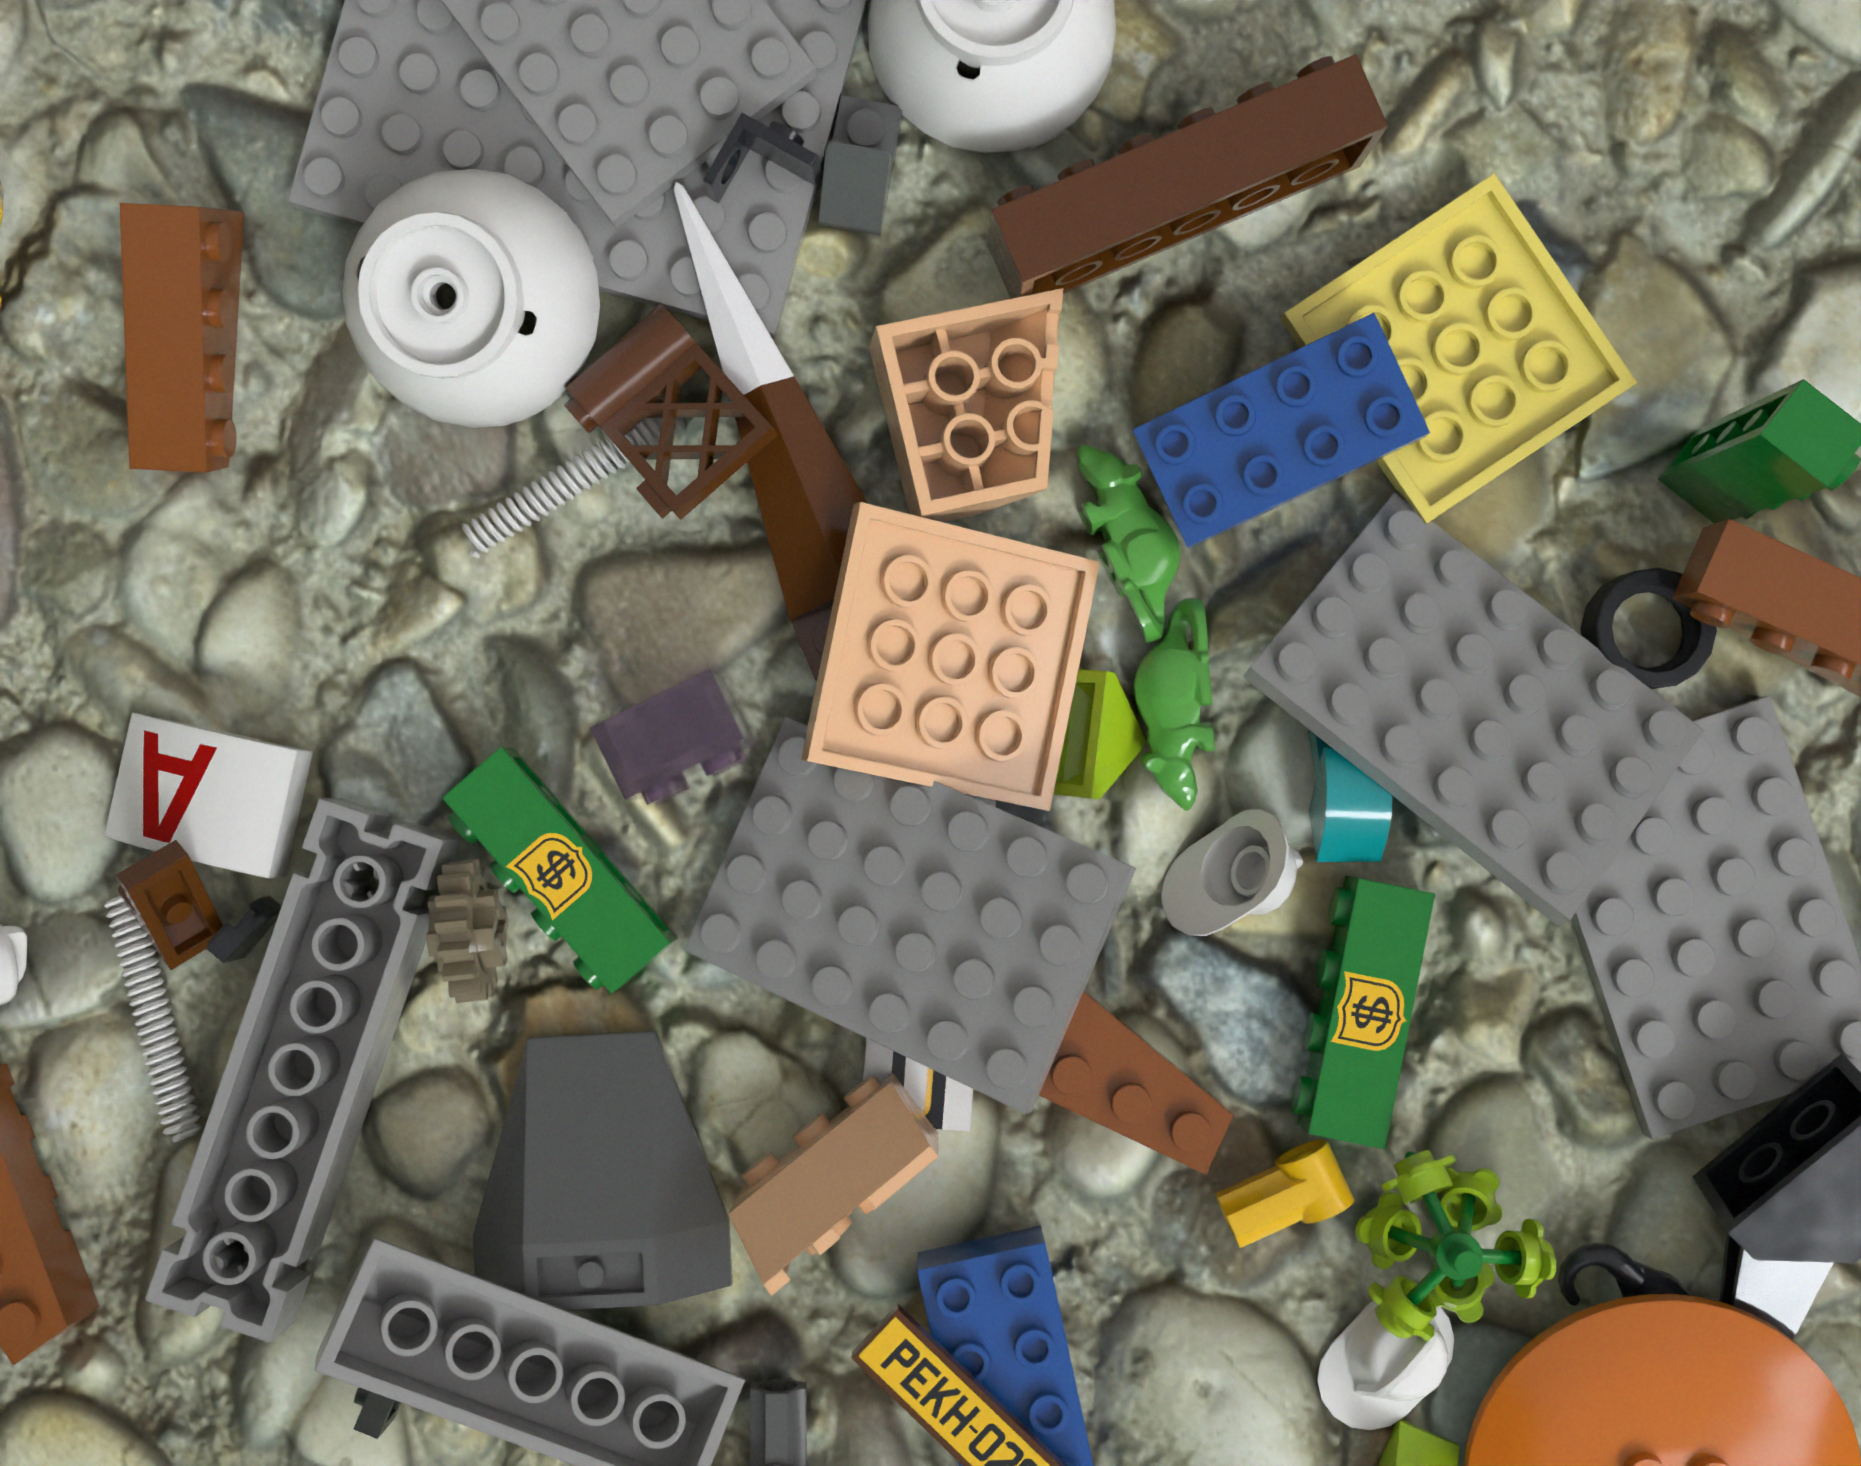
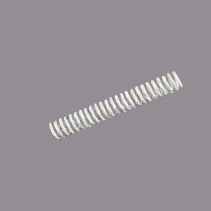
M677 417L674 437H677L676 428L681 432H685L686 429L682 417ZM644 418L645 425L640 421L635 426L637 431L632 428L628 432L629 437L624 435L633 446L659 445L658 437H660L662 418ZM609 437L608 440L612 448L605 440L600 439L599 444L605 456L596 445H591V451L597 462L587 450L582 452L587 465L580 456L574 455V461L580 473L571 461L566 460L565 466L572 479L562 466L557 465L556 470L564 485L553 471H548V476L555 490L545 477L540 476L539 481L547 496L536 482L531 481V487L539 502L530 490L523 486L522 492L531 508L518 492H514L513 496L522 513L511 498L506 497L505 502L514 519L502 503L497 502L496 507L506 525L493 508H488V513L498 531L484 513H480L479 518L489 536L479 525L478 521L471 518L470 523L476 530L481 542L473 534L469 526L463 523L462 529L474 551L470 552V555L480 558L481 551L488 553L489 546L497 548L498 541L505 542L507 536L514 537L515 530L522 532L524 525L531 527L532 519L540 521V513L548 516L549 509L557 511L558 504L565 506L566 498L574 500L575 493L583 494V487L591 490L592 482L599 485L600 476L608 479L609 472L617 474V466L625 469L626 461L629 462V460Z
M118 896L105 903V908L113 909L108 912L106 917L115 919L109 924V927L118 929L111 935L116 939H120L116 941L114 946L118 949L124 948L116 956L126 958L120 962L119 966L129 968L122 973V976L125 978H131L124 985L128 988H133L126 995L131 998L138 997L129 1004L132 1007H140L131 1014L135 1017H142L136 1020L134 1025L138 1027L147 1026L140 1029L137 1033L141 1037L149 1036L142 1039L139 1043L144 1047L152 1046L145 1049L142 1055H157L147 1059L144 1063L147 1066L159 1065L149 1069L147 1072L150 1076L161 1075L152 1079L149 1084L153 1086L166 1084L154 1089L152 1092L156 1096L168 1094L158 1098L155 1101L156 1105L171 1104L159 1109L157 1114L167 1115L176 1113L160 1121L162 1125L178 1123L165 1128L162 1132L165 1135L180 1133L172 1137V1141L175 1143L201 1130V1125L194 1124L200 1116L192 1114L197 1109V1106L189 1104L195 1098V1096L187 1094L192 1089V1086L183 1085L190 1077L181 1075L186 1071L187 1067L178 1065L185 1058L181 1055H176L180 1053L182 1047L172 1046L178 1042L179 1037L169 1036L177 1030L174 1026H167L175 1018L171 1016L163 1017L169 1014L172 1008L168 1006L160 1007L169 1001L167 997H158L167 990L164 987H156L161 985L164 979L161 977L151 978L159 975L162 970L158 967L149 968L157 965L159 959H144L154 955L157 950L154 948L142 949L152 945L149 938L140 939L147 935L143 929L135 930L141 928L137 920H133L135 919L131 911H128L130 909L123 902L122 897Z

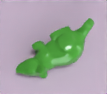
M1081 444L1077 449L1078 469L1096 493L1097 505L1091 501L1081 504L1083 510L1079 512V516L1088 534L1094 535L1100 531L1103 533L1106 543L1101 545L1104 550L1099 553L1101 563L1120 597L1127 596L1137 617L1145 642L1157 641L1164 635L1165 595L1177 574L1180 563L1178 537L1171 526L1147 505L1143 493L1138 488V480L1142 475L1141 468L1138 465H1127L1109 452Z
M1186 598L1178 602L1170 615L1164 639L1147 652L1140 661L1135 671L1133 682L1135 702L1148 728V742L1150 746V751L1142 755L1141 763L1143 767L1152 772L1161 790L1184 811L1191 809L1198 792L1195 773L1191 765L1192 753L1195 747L1198 746L1205 752L1215 750L1211 722H1200V707L1212 705L1206 615L1203 601L1197 598ZM1188 624H1190L1192 632L1193 650L1189 649L1187 641Z

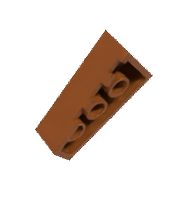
M119 203L129 469L207 473L228 468L230 458L234 455L237 441L236 428L232 421L244 212L196 206Z
M1731 519L1703 527L1672 598L1692 608L1690 615L1693 618L1714 627L1730 628L1749 638L1753 645L1768 652L1779 654L1861 697V578Z
M1085 990L1039 1093V1096L1205 1175L1234 1116L1223 1103Z
M5 1063L0 1065V1347L10 1362L15 1365L53 1341L100 1306L71 1230H64L53 1202V1199L57 1198L58 1195L50 1175L43 1176L30 1142L31 1139L35 1138L27 1114L20 1115L10 1089V1086L15 1085L8 1064Z

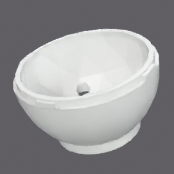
M871 0L867 22L869 55L874 67V73L890 104L898 105L902 110V115L923 133L951 147L983 153L1018 151L1027 147L1033 149L1063 134L1064 129L1075 123L1097 97L1111 69L1116 41L1114 0ZM961 61L969 67L980 69V75L974 80L962 77L958 74L957 66Z
M480 169L434 172L406 183L381 201L358 231L345 264L342 293L346 325L360 358L378 384L405 406L433 420L472 428L506 426L525 420L551 406L555 400L567 390L565 386L582 371L596 340L600 312L598 276L593 262L594 257L577 224L573 223L568 214L539 189L509 174ZM448 283L453 287L456 299L450 308L443 309L436 300V292L441 285ZM525 311H532L537 317L536 326L532 334L525 336L518 331L524 322Z

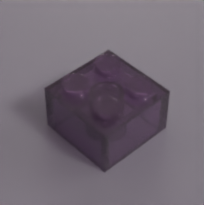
M711 669L590 727L624 799H644L647 806L653 803L659 805L690 790L691 788L686 778L704 770L706 776L713 775V777H716L745 763L748 759L743 750L756 744L724 676Z

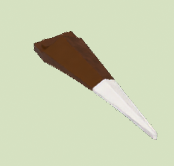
M675 182L674 193L722 371L778 433V436L747 463L789 619L814 679L817 682L853 504L859 502L868 504L684 186ZM735 417L742 439L754 426L745 417Z

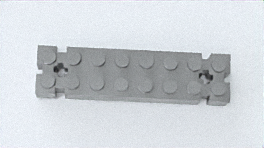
M319 798L302 849L317 853L311 871L293 873L171 1223V1225L186 1229L185 1236L162 1250L145 1301L192 1317H196L211 1305L225 1310L220 1324L221 1327L268 1343L272 1342L295 1322L311 1277V1273L297 1269V1266L321 1248L426 943V934L429 928V908L422 906L427 890L438 888L437 877L442 875V865L454 862L461 842L460 838L416 823L393 824L391 831L385 830L390 814L343 798ZM374 869V877L379 880L378 890L370 891L371 883L362 879L364 870ZM245 1251L249 1254V1259L244 1256Z

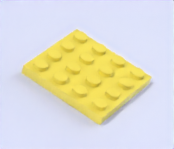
M1495 173L1286 311L1280 318L1299 348H1302L1359 319L1375 313L1430 431V434L1424 439L1387 455L1376 462L1399 496L1411 505L1424 524H1427L1637 384L1635 378Z

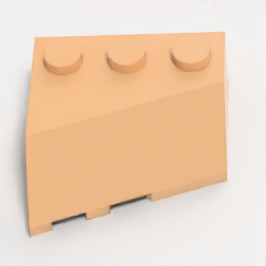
M1064 288L876 326L869 349L909 514L944 523L972 517L1047 489L1054 412L1052 410L1054 374L1057 369L1059 345H1057L1059 314L1062 311Z
M893 1073L881 1082H879L874 1074L866 1078L844 1096V1100L849 1105L846 1109L830 1121H828L823 1113L816 1116L792 1136L798 1144L778 1160L770 1152L741 1175L746 1184L741 1188L729 1212V1217L763 1286L771 1296L791 1280L787 1275L790 1262L804 1250L810 1256L816 1253L818 1255L824 1253L840 1239L839 1236L851 1225L852 1221L848 1216L857 1206L864 1215L875 1210L938 1157V1132Z

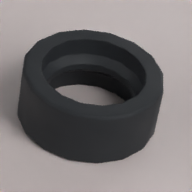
M1659 567L1632 571L1620 575L1601 586L1586 605L1580 627L1581 636L1597 647L1609 662L1624 668L1650 689L1677 686L1697 674L1712 654L1717 633L1716 627L1693 618L1690 615L1692 608L1672 598L1682 573ZM1647 592L1661 595L1672 603L1680 616L1683 633L1680 648L1675 656L1661 666L1649 668L1634 665L1622 656L1614 642L1612 629L1615 612L1622 602L1635 594Z

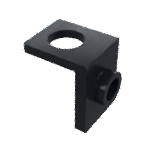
M741 113L703 181L709 198L719 203L749 150H752L816 186L822 176L819 156L803 147L805 142L802 137L789 127L776 121H771L767 127L748 115Z

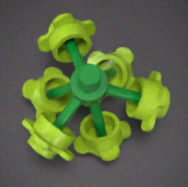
M1430 1150L1417 1154L1409 1151L1405 1154V1159L1393 1165L1398 1177L1381 1184L1384 1193L1379 1197L1378 1206L1369 1210L1357 1222L1355 1229L1356 1238L1359 1242L1368 1246L1372 1253L1371 1262L1377 1268L1388 1269L1394 1264V1261H1405L1417 1249L1429 1253L1433 1269L1418 1284L1407 1277L1398 1275L1385 1288L1376 1282H1373L1368 1287L1370 1297L1378 1304L1375 1308L1378 1320L1393 1335L1407 1339L1412 1335H1417L1429 1341L1434 1336V1330L1429 1322L1437 1315L1436 1309L1439 1307L1457 1313L1459 1319L1465 1323L1479 1320L1484 1310L1481 1299L1485 1288L1490 1287L1494 1283L1495 1278L1494 1271L1488 1263L1495 1265L1496 1272L1504 1283L1514 1285L1517 1295L1521 1298H1533L1536 1294V1287L1543 1280H1551L1555 1276L1556 1259L1550 1243L1543 1239V1226L1537 1219H1525L1522 1223L1521 1231L1507 1230L1501 1233L1494 1249L1481 1248L1477 1240L1471 1236V1231L1480 1230L1487 1225H1494L1502 1218L1503 1208L1496 1202L1495 1196L1500 1180L1494 1171L1488 1168H1479L1475 1172H1457L1453 1168L1447 1167L1456 1162L1454 1155L1434 1161ZM1397 1188L1399 1194L1388 1190ZM1441 1192V1203L1436 1195ZM1424 1200L1438 1230L1432 1239L1421 1236L1422 1229L1418 1217L1413 1212L1403 1209L1402 1201L1404 1205H1409Z

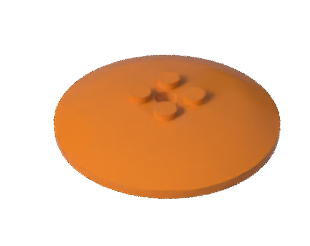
M1646 1294L1611 1300L1576 1312L1550 1326L1527 1343L1503 1368L1484 1396L1472 1423L1466 1444L1463 1466H1861V1457L1854 1426L1844 1402L1832 1382L1816 1362L1789 1336L1765 1320L1723 1302L1679 1294Z

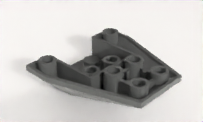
M657 1030L529 1037L527 1039L473 1232L474 1272L476 1276L565 1310L660 1305L732 1286L730 1218Z

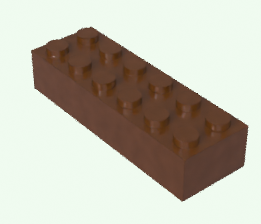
M1357 54L1336 63L1332 56L1320 58L1303 67L1296 74V80L1277 88L1274 87L1273 82L1259 84L1240 95L1236 100L1238 104L1216 114L1211 107L1201 109L1182 119L1177 124L1178 130L1158 139H1155L1152 133L1140 135L1119 147L1117 150L1118 156L1097 165H1095L1093 159L1079 161L1062 170L1057 175L1059 181L1036 191L1033 185H1024L1003 195L997 201L999 206L991 209L988 248L1010 298L1064 288L1063 294L1359 168L1387 129L1388 124Z

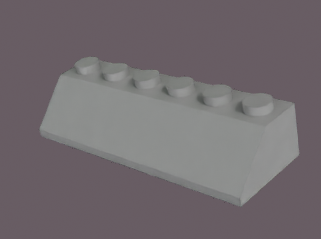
M376 1237L372 1239L341 1298L316 1354L315 1371L575 1466H711L745 1382V1379L739 1375Z

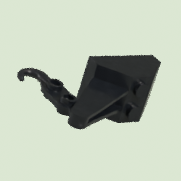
M1843 1053L1692 1176L1726 1230L1719 1302L1732 1305L1765 1320L1792 1340L1798 1332L1833 1263L1854 1264L1861 1259V1071ZM1592 1243L1575 1249L1567 1255L1560 1265L1558 1275L1560 1292L1568 1303L1573 1306L1580 1303V1296L1574 1285L1575 1278L1582 1269L1589 1266L1605 1268L1616 1279L1623 1298L1646 1294L1693 1296L1671 1274L1637 1262L1627 1253L1609 1244Z

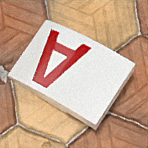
M132 712L104 836L152 851H157L177 840L188 853L191 861L265 878L283 877L287 871L313 752L265 742L257 738Z

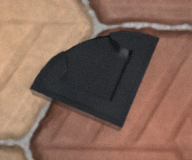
M270 895L263 896L250 903L251 909L235 927L227 922L207 943L206 949L222 963L245 958L277 921L281 905Z

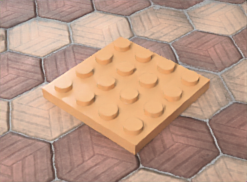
M863 502L853 504L801 760L930 787L936 781L964 794L1050 811L1100 562Z

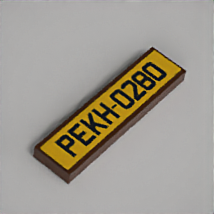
M899 1304L852 1351L851 1358L963 1466H1067Z

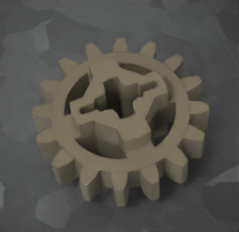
M479 859L448 862L442 865V875L437 877L440 895L430 896L428 900L429 928L426 934L429 956H434L436 959L438 972H442L443 982L448 981L450 998L455 997L456 1003L488 1000V997L494 996L493 984L498 982L496 967L505 966L508 959L506 935L509 925L506 906L501 905L498 890H492V883H487V869L485 866L481 867Z

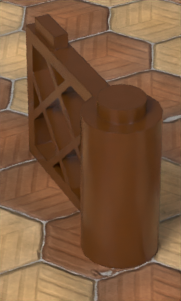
M661 303L565 386L573 397L564 406L589 434L598 426L604 431L645 479L636 489L662 519L673 511L682 520L778 436V433ZM702 369L710 378L707 403H678L681 386ZM722 392L732 403H721ZM677 417H705L702 445H673ZM719 417H745L754 426L735 445H716ZM644 418H662L659 445L633 446L624 435ZM671 459H700L697 478L676 496L667 485ZM646 460H656L655 470Z

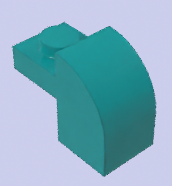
M1308 730L1316 777L1309 808L1316 861L1381 862L1390 829L1392 795L1312 731Z

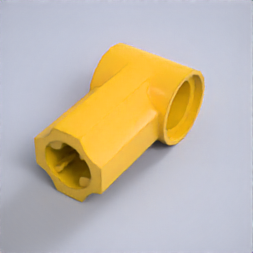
M1317 1139L1296 1146L1279 1156L1275 1160L1276 1166L1215 1193L1220 1209L1240 1248L1299 1221L1309 1224L1326 1220L1345 1211L1355 1202L1327 1139Z

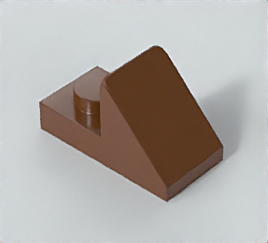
M177 840L116 874L120 882L118 886L120 896L170 970L206 950L207 943L223 927L188 853Z

